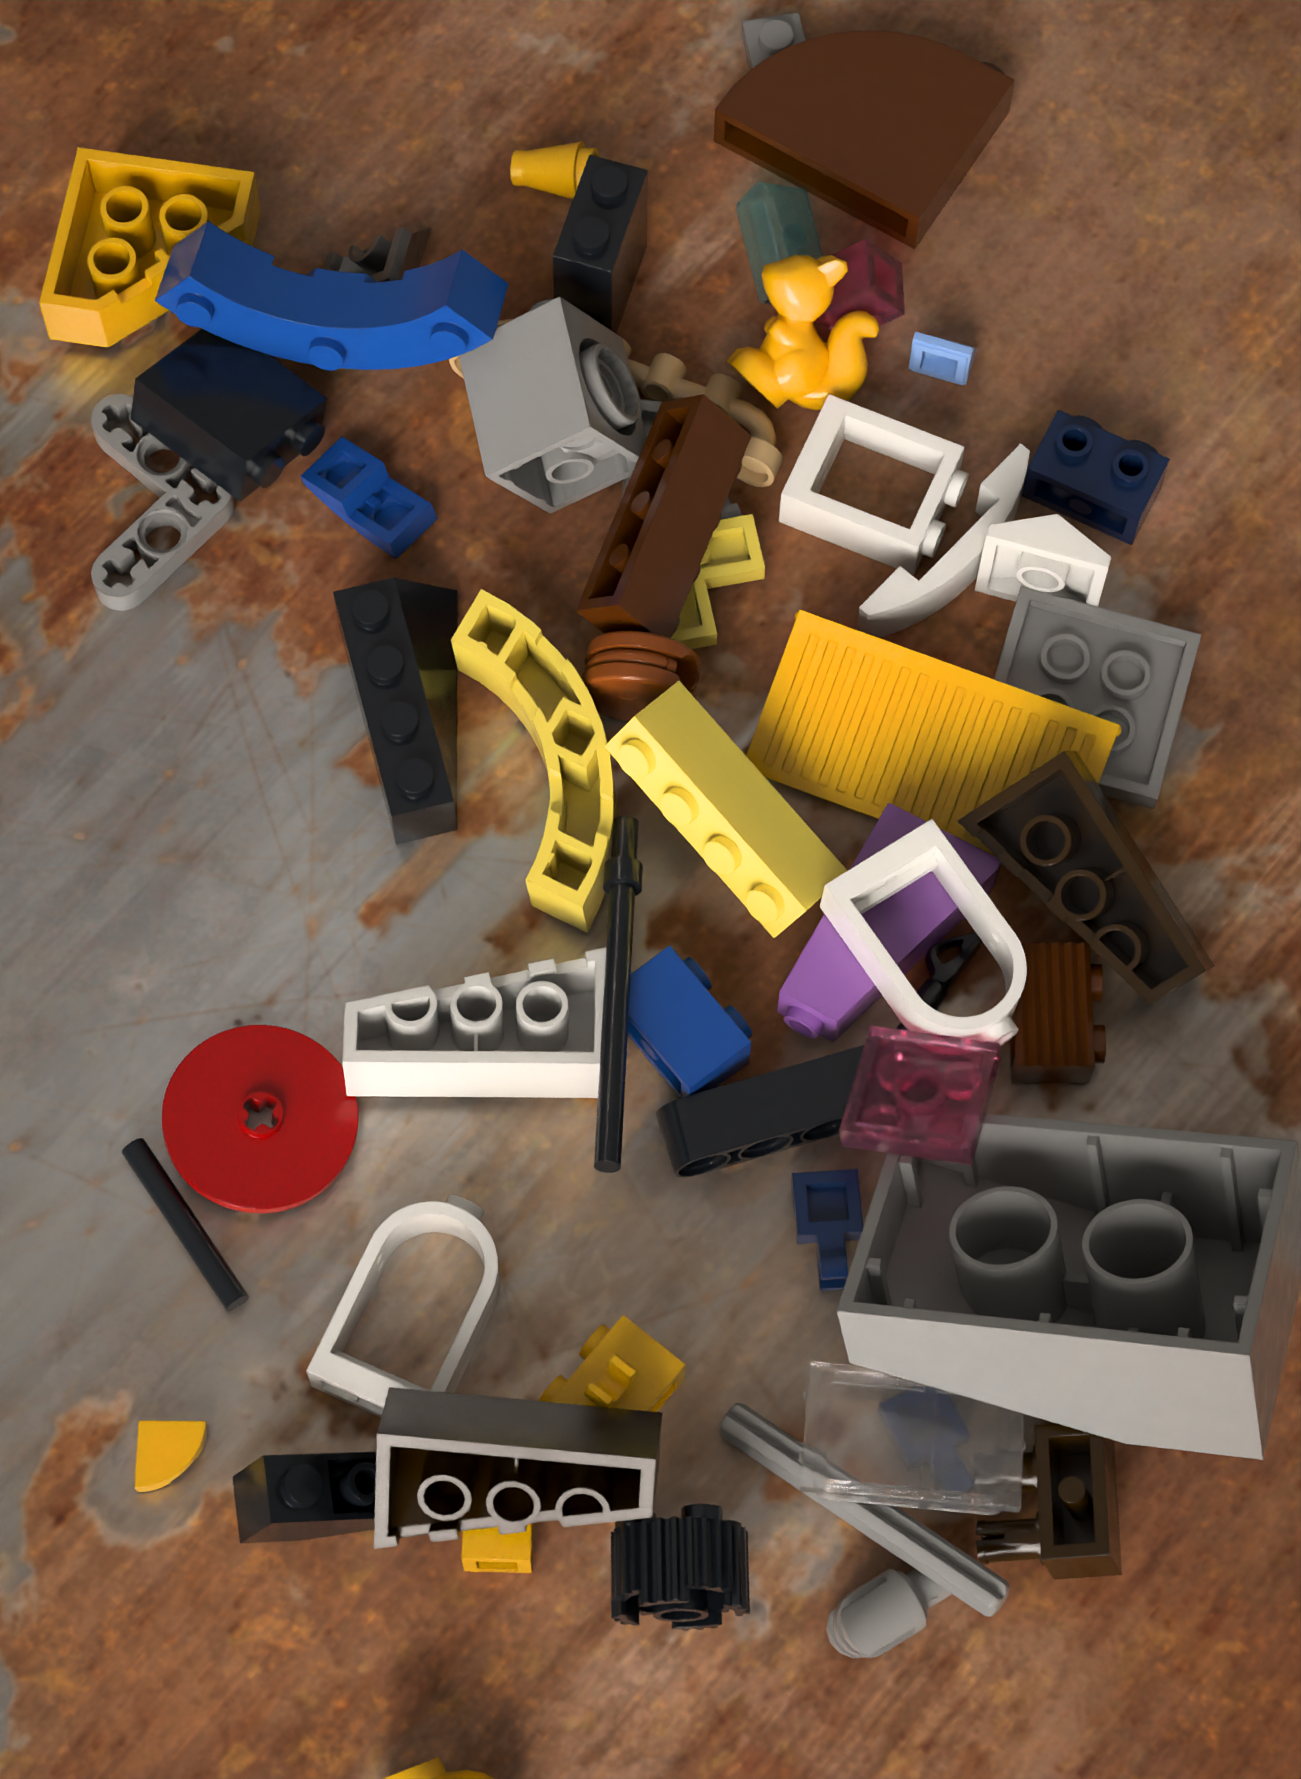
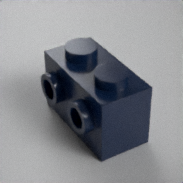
M1058 410L1027 468L1021 496L1133 545L1162 487L1170 459L1160 455L1155 448L1143 441H1128L1103 430L1091 418L1081 415L1072 416Z

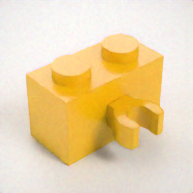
M622 1315L611 1329L602 1324L592 1333L579 1352V1356L584 1359L583 1363L568 1380L562 1375L557 1376L545 1389L538 1401L659 1412L685 1381L686 1364L626 1316Z

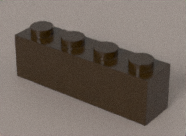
M389 1387L377 1431L374 1549L398 1546L400 1538L429 1535L431 1542L459 1539L460 1531L498 1527L500 1535L526 1532L527 1525L530 1523L559 1520L563 1527L651 1518L659 1472L663 1412Z

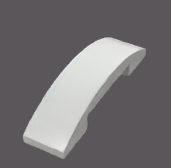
M1020 443L981 483L975 511L981 518L919 581L901 566L886 579L859 607L856 630L878 638L904 630L943 608L977 578L988 526L990 524L1013 521L1016 516L1027 472L1030 450Z

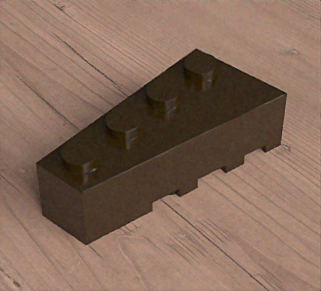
M1063 751L957 821L973 837H977L998 857L997 860L1015 877H1019L1032 889L1062 922L1065 921L1090 945L1089 947L1150 1005L1160 1001L1214 967L1211 959L1077 751Z

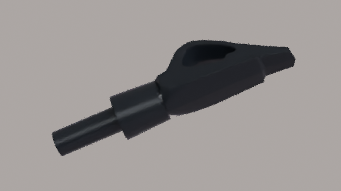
M976 932L940 941L931 946L927 951L925 961L930 978L916 992L933 1009L938 1010L946 998L948 990L981 947L982 940ZM960 947L958 956L948 963H941L938 958L941 952ZM900 1022L890 1037L910 1031Z

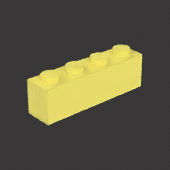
M677 681L636 714L604 746L620 764L625 773L631 776L662 811L665 818L677 828L705 860L709 868L716 872L747 907L750 914L762 924L773 938L784 931L822 897L825 884L848 871L680 681Z

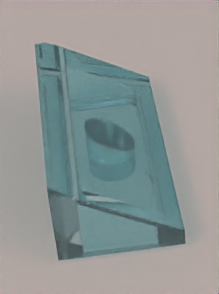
M757 182L738 201L736 211L759 302L761 304H771L765 292L761 276L764 265L793 255H809L818 259L823 256L806 189Z

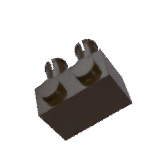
M1060 1424L1034 1425L1035 1445L1033 1446V1452L995 1455L974 1454L973 1468L974 1470L978 1469L979 1474H973L975 1491L978 1498L1034 1492L1038 1496L1036 1518L987 1522L985 1520H977L976 1535L981 1536L982 1540L976 1541V1547L981 1564L1040 1559L1041 1565L1047 1568L1054 1580L1122 1575L1115 1446L1113 1440Z

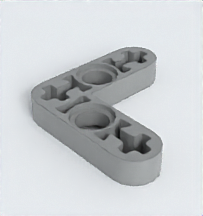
M113 394L100 400L92 410L91 423L96 442L104 452L159 497L144 514L98 556L92 566L91 577L99 600L103 605L112 610L125 611L143 603L230 519L234 513L236 502L232 495L181 457L177 466L169 472L159 473L150 470L146 465L150 455L158 450L171 449L131 420L133 397L125 394ZM114 418L122 423L129 418L132 432L140 439L136 447L134 446L133 438L119 427L111 431L108 422ZM192 475L194 485L205 494L209 495L216 490L218 502L212 504L204 500L197 504L194 489L186 482ZM170 526L181 533L179 542L171 549L156 550L147 543L150 533L158 527ZM134 550H138L143 558L138 563L135 560ZM116 572L118 575L124 576L130 572L133 583L128 587L119 582L112 586L109 575Z

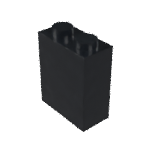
M589 155L553 253L554 299L559 296L616 334L647 248L648 170Z
M200 329L135 378L131 420L241 502L258 487L267 488L273 484L280 476L284 467L297 456H307L317 448L325 434L323 419L327 398L270 355L238 345L204 329Z

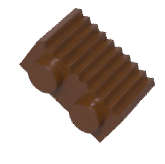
M1020 942L1026 957L1027 975L1024 989L1011 1017L1019 1028L1018 1032L1009 1039L1011 1083H1089L1095 1064H1104L1106 1057L1105 1026L1093 1025L1092 1002H1102V965L1090 963V945L1086 942L1078 944L1073 942L1065 944L1061 942L1052 944L1048 942L1039 944L1035 942Z

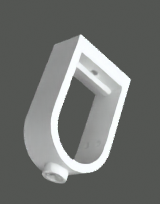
M933 819L824 885L820 908L899 1020L913 1035L926 1043L940 1048L967 1049L982 1045L986 1052H990L1003 1045L1018 1032L1019 1028L1011 1017L1026 982L1027 963L1023 947L1015 932ZM932 871L999 964L1005 980V997L989 1011L970 1017L950 1016L933 1009L917 994L861 914Z
M449 1195L446 1202L427 1201L408 1205L396 1211L381 1223L370 1239L306 1370L311 1387L378 1417L382 1416L389 1387L429 1391L345 1354L343 1351L391 1254L402 1243L414 1236L439 1232L456 1236L468 1243L478 1253L485 1267L479 1290L431 1388V1391L455 1393L494 1311L500 1291L497 1251L490 1233L481 1223L484 1215V1210L465 1198Z

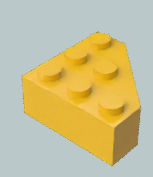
M78 147L39 301L49 338L109 348L169 311L155 302V298L173 246L208 221L227 234L253 247L261 213L255 172Z

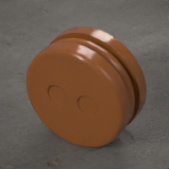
M614 631L593 638L587 646L585 655L586 666L585 672L582 675V681L591 694L597 711L601 714L629 722L636 714L677 681H680L695 699L697 697L696 687L700 678L701 661L692 649L679 641L648 632Z

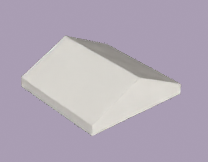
M1059 514L990 524L985 537L974 591L1016 602L1020 587L1023 586L1098 607L1111 556Z

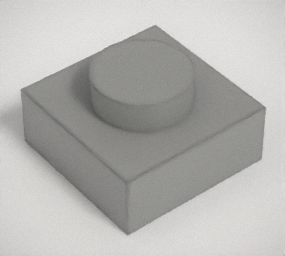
M798 12L742 21L741 37L750 70L779 51L805 41Z

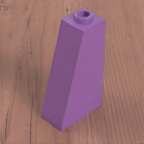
M888 802L851 868L927 821ZM940 829L983 890L989 895L997 882L1001 862L997 860V857ZM932 871L861 914L904 975L926 955L931 946L940 942L965 918ZM825 914L779 991L777 1013L784 1016V1022L795 1032L813 1039L820 1035L834 1042L878 1001L882 994Z

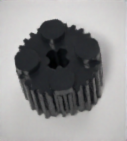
M691 1504L681 1508V1518L676 1516L669 1519L656 1518V1514L653 1512L651 1518L615 1522L614 1532H611L612 1619L615 1622H620L622 1625L638 1626L640 1613L643 1616L653 1615L658 1620L671 1621L672 1629L689 1631L690 1629L704 1630V1628H717V1626L722 1625V1612L726 1613L729 1610H733L736 1616L750 1614L748 1530L742 1527L741 1522L723 1520L721 1506Z

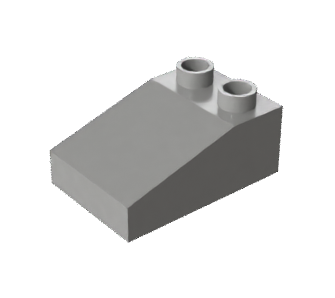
M902 1106L837 1308L849 1363L1125 1444L1263 1460L1301 1286V1170L1298 1142L1293 1140Z

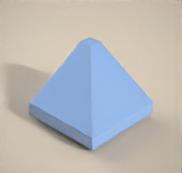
M915 331L908 369L955 384L966 385L977 353V347Z

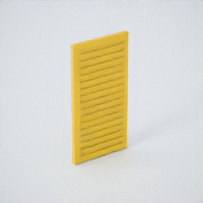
M799 610L795 614L792 632L746 756L765 778L877 819L880 818L889 802L927 822L933 819L940 829L997 857L957 821L1063 751H1077L1099 785L1114 741L1121 734L1122 729L1119 724Z

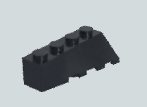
M389 578L334 591L338 624L396 845L456 831L458 700L457 664L451 639L457 630L458 591L399 578Z

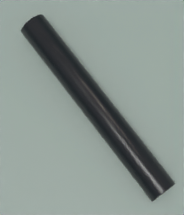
M139 1138L129 1143L122 1150L123 1156L226 1311L234 1310L242 1305L249 1298V1295L144 1138Z

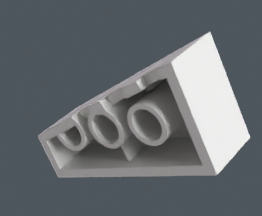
M606 947L586 951L585 958L555 964L554 958L529 963L528 970L490 978L489 972L464 977L463 984L432 990L427 985L346 1002L342 1063L347 1096L598 1098Z

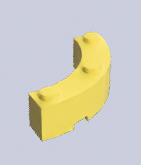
M481 589L451 639L458 671L478 681L496 694L516 714L538 747L548 772L550 804L544 835L536 859L525 879L531 905L588 933L605 895L603 890L604 865L611 858L614 819L618 817L614 775L610 752L604 747L607 744L603 724L591 694L568 658L565 660L557 648L542 635V630L533 621L510 604Z

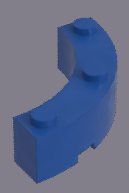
M208 221L173 246L155 302L176 314L179 320L189 326L200 327L228 341L271 356L312 364L323 370H337L339 368L382 370L416 367L448 360L470 352L493 340L509 283L463 249L435 263L405 270L402 280L377 282L366 273L339 272L315 268L307 275L273 266L274 255L240 241Z

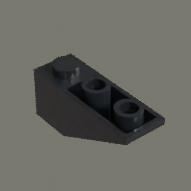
M376 1451L263 1455L232 1476L240 1543L302 1541L374 1530Z

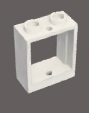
M828 394L781 493L779 522L894 568L901 566L908 573L914 575L922 556L926 555L933 558L939 547L946 527V523L939 521L946 504L956 508L964 492L969 473L961 471L965 447ZM844 439L935 474L910 529L819 494Z

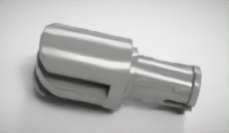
M887 1569L850 1592L838 1602L836 1609L831 1611L828 1616L826 1631L829 1642L839 1653L851 1658H874L880 1656L926 1627L928 1609L949 1597L952 1593L917 1569H913L907 1574Z

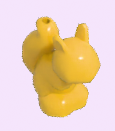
M793 255L764 265L761 274L764 289L778 315L777 317L772 316L766 321L764 326L766 337L759 349L753 347L737 348L725 360L777 409L789 399L802 408L821 411L828 394L849 401L856 395L864 383L867 375L868 361L862 340L864 338L877 337L879 323L876 318L868 312L861 310L852 311L844 315L832 328L827 343L821 339L814 326V321L827 310L832 302L834 285L848 271L847 262L835 256L827 255L815 259L809 255Z

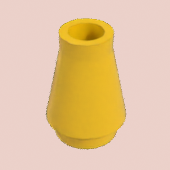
M583 141L533 150H515L512 155L510 169L512 184L573 199L589 155L600 157L597 148H586Z

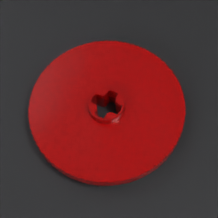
M248 1025L232 1028L218 1033L196 1046L181 1061L173 1073L166 1088L162 1107L164 1143L173 1165L182 1178L196 1192L220 1206L231 1210L256 1214L292 1209L307 1203L325 1191L338 1178L350 1159L357 1137L359 1121L356 1096H347L343 1067L337 1059L321 1044L308 1036L291 1029L271 1025ZM266 1107L273 1110L271 1123L274 1127L269 1128L264 1124H260L255 1130L248 1127L249 1113L247 1110L249 1108L257 1113H260Z

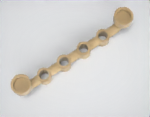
M513 319L499 320L497 325H503ZM623 339L628 359L631 354V347L627 343V341ZM666 353L655 355L650 366L628 359L630 372L636 387L649 400L665 402L704 394L736 423L746 428L752 437L743 456L742 468L737 478L757 487H766L773 483L783 461L781 453L775 447L776 434L773 423L764 411L746 401L740 400L743 389L738 381L725 374H713L710 376L706 386L685 380L684 377L687 373L685 364L677 357ZM459 356L450 358L451 368L464 378Z

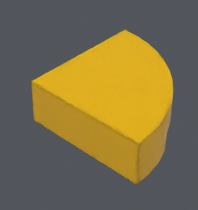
M139 1420L134 1486L136 1491L146 1492L163 1488L181 1475L198 1458L204 1448L208 1434L207 1422Z

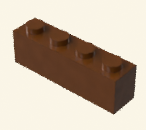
M704 394L661 402L576 609V612L603 633L641 631L671 638L678 628L679 616L691 586L700 573L701 561L713 531L720 523L721 511L733 481L740 473L742 459L751 439V435Z

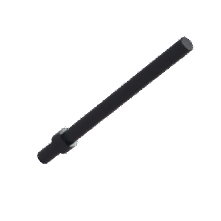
M619 816L614 819L611 858L604 865L603 890L609 895L594 1156V1168L604 1173L619 1171L621 1169L634 906L635 896L642 891L643 865L637 860L639 821L631 816Z

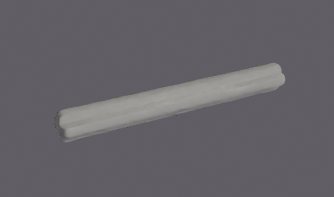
M736 1403L725 1414L720 1423L719 1432L723 1439L984 1616L992 1617L1003 1606L1010 1589L1007 1580L745 1404Z

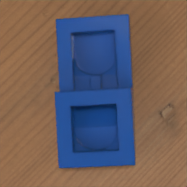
M341 437L300 476L303 484L335 514L395 559L438 519L430 502L391 479L384 462L344 437Z

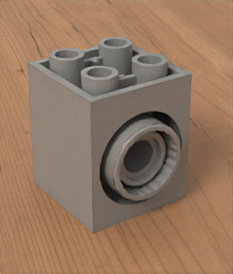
M559 296L555 299L541 301L532 306L529 312L503 325H497L493 340L470 352L459 355L485 476L551 514L632 475L647 438L640 413V398L630 372L623 338Z

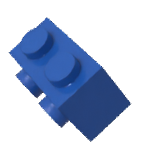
M669 945L631 973L628 1036L678 1097L682 1098L718 1087L749 1064L751 1041L749 1038L752 1037V1032L745 1019L733 1006L728 1005L723 1009L708 990L712 988L711 982L699 964L691 957L683 961Z

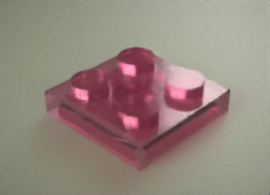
M870 1026L839 1129L842 1146L973 1165L1001 1061L999 1043Z

